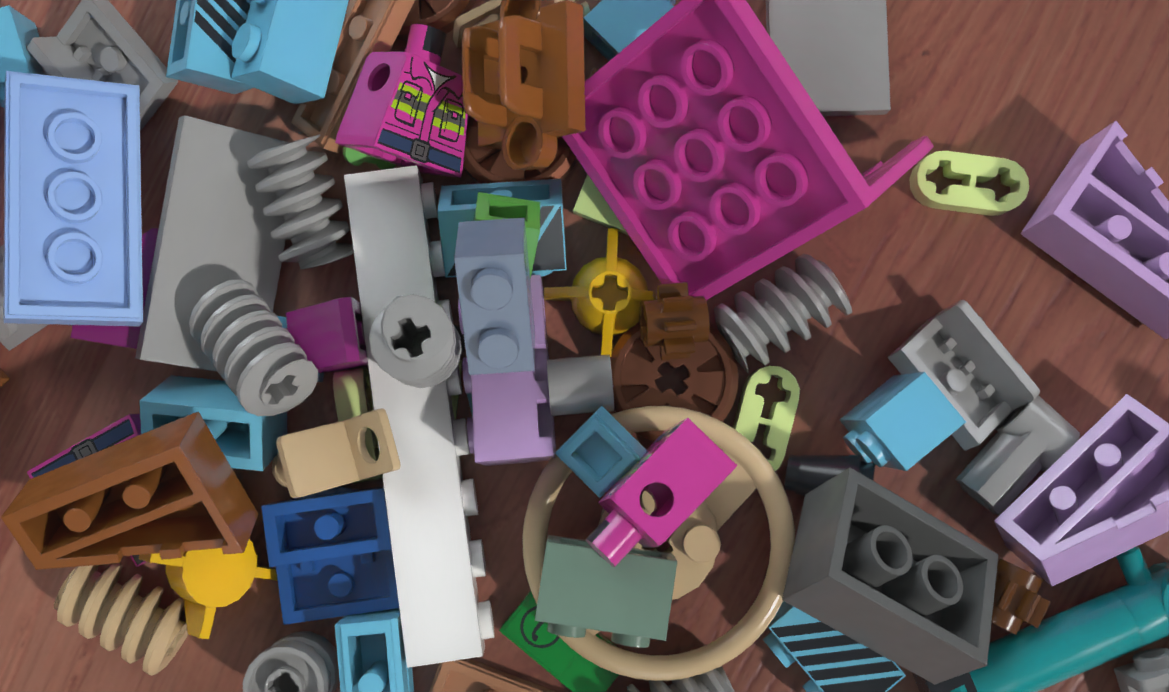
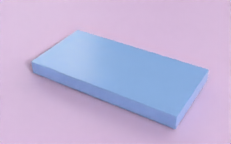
M6 71L3 323L140 326L143 322L139 85Z

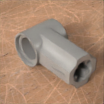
M610 354L547 359L551 416L594 413L601 406L607 411H614Z
M1039 395L1032 402L1012 410L995 428L998 431L995 436L955 479L969 496L993 514L1000 515L1040 470H1048L1080 438V432Z

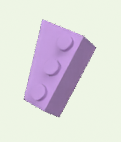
M1114 121L1079 146L1020 234L1159 336L1168 339L1169 201L1158 188V186L1164 183L1153 167L1146 171L1122 141L1128 135L1119 123Z
M531 275L530 279L535 325V371L469 375L467 357L463 358L464 388L466 394L472 393L473 417L467 418L470 454H475L476 463L485 466L550 461L551 458H555L556 441L554 416H551L547 375V359H549L541 275ZM458 299L460 330L461 333L464 334L460 300Z
M1126 394L994 520L1006 547L1047 583L1054 586L1168 532L1169 423Z

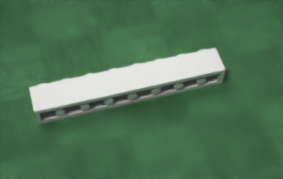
M417 165L344 175L373 405L374 410L381 408L386 410L401 464L399 470L382 474L407 668L482 657L485 650L484 639L495 638L490 600L479 602L476 577L486 576V564L482 539L471 541L468 516L478 515V505L474 479L463 480L460 456L470 454L467 424L465 418L454 419L451 396L462 394L459 365L448 379L436 386L417 388L405 385L378 366L371 354L369 339L375 318L397 296L414 294L430 298L445 310L453 323L449 299L439 300L436 277L445 276L441 240L431 242L428 219L438 218L434 183H423ZM422 332L413 335L414 346L407 349L415 357L423 354L422 342L427 338Z

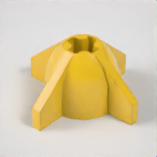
M608 228L606 257L596 258L584 265L575 276L572 287L544 288V300L572 302V310L579 323L590 332L602 335L601 355L610 354V357L612 354L613 336L622 335L639 322V307L642 300H654L653 291H648L647 282L640 270L629 261L617 258L618 229Z
M250 539L244 553L223 555L222 548L185 551L182 558L161 560L160 553L139 556V560L166 565V575L171 588L184 600L188 634L201 639L210 638L216 607H225L239 600L251 587L254 577L278 581L276 569L257 565V554Z

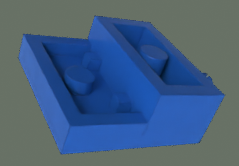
M338 486L299 499L272 502L261 506L269 567L276 566L283 625L399 608L384 486L361 490L347 486Z

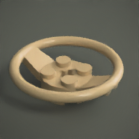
M645 406L613 413L611 415L630 434L645 431H665L682 420L689 418L738 465L667 539L670 546L663 552L672 553L677 560L672 600L679 599L696 589L706 578L714 566L715 558L721 547L717 531L755 489L758 490L763 501L769 522L771 542L769 565L762 588L745 616L723 636L698 649L673 655L638 654L607 643L596 636L600 631L586 629L585 637L582 638L559 637L586 660L613 673L634 679L651 681L677 680L709 672L734 659L750 647L766 630L783 602L782 597L795 543L794 521L788 497L779 477L760 450L737 430L714 417L690 409L671 406ZM556 454L555 458H551L539 476L530 496L524 518L522 535L523 560L529 587L536 604L538 602L552 508L564 482L572 473V470ZM644 491L640 495V506L645 513L651 515L655 509V503L652 496L647 491ZM602 509L599 524L609 515L604 509ZM637 543V544L633 547V548L643 549V548H642V545L639 544V543Z

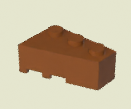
M198 411L29 479L3 513L1 519L35 569L41 570L120 563L123 556L160 553V558L163 560L182 558L185 551L222 548L223 555L244 553L257 520L258 512Z

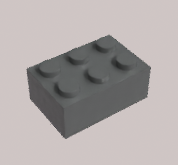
M849 467L805 494L782 600L935 685L987 666L998 554Z

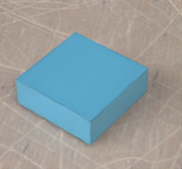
M601 406L555 454L601 498L644 456L647 450Z

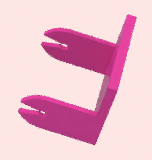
M681 0L585 81L586 131L562 136L662 284L687 282L688 296H704L706 300L867 208L934 147L928 136H923L912 141L884 164L882 161H879L861 174L746 0Z

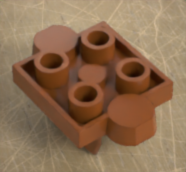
M502 0L500 20L464 29L462 38V79L465 113L478 121V146L494 150L502 148L504 160L513 170H534L548 167L553 162L557 152V137L586 131L583 5L569 0L554 3V0Z

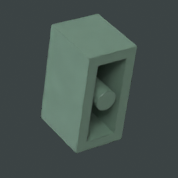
M548 535L535 621L548 623L547 631L549 633L565 637H585L586 629L611 632L612 642L630 647H649L650 638L666 641L677 560L672 553L632 548L617 566L613 567L586 540Z

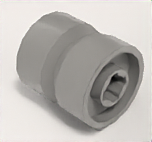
M311 631L293 632L284 636L259 654L248 666L243 679V692H335L339 683L336 648L324 636Z

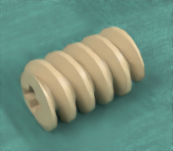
M120 563L112 564L102 574L97 571L99 565L76 567L64 581L54 602V609L57 610V621L66 627L79 622V634L87 639L94 638L101 633L100 646L107 651L115 650L123 644L121 658L130 664L144 656L143 671L150 676L158 674L176 655L188 636L187 623L180 619L184 600L178 598L163 610L159 607L164 592L162 587L157 586L143 598L138 595L143 576L136 574L123 586L118 583L123 568Z

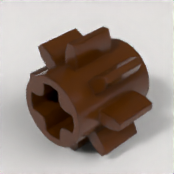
M687 282L657 284V290H653L654 300H642L640 302L639 322L643 345L645 347L660 346L661 360L690 358V354L696 351L695 343L707 342L709 338L710 323L706 299L704 296H688Z
M999 559L992 623L1015 635L1023 621L1038 628L1051 603L1037 594L1043 580L1010 562Z

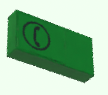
M530 590L503 623L499 631L572 692H606L619 674L603 669L586 660L571 649L558 635L549 633L547 631L548 623L535 621L537 604ZM600 632L596 634L600 639L616 646Z

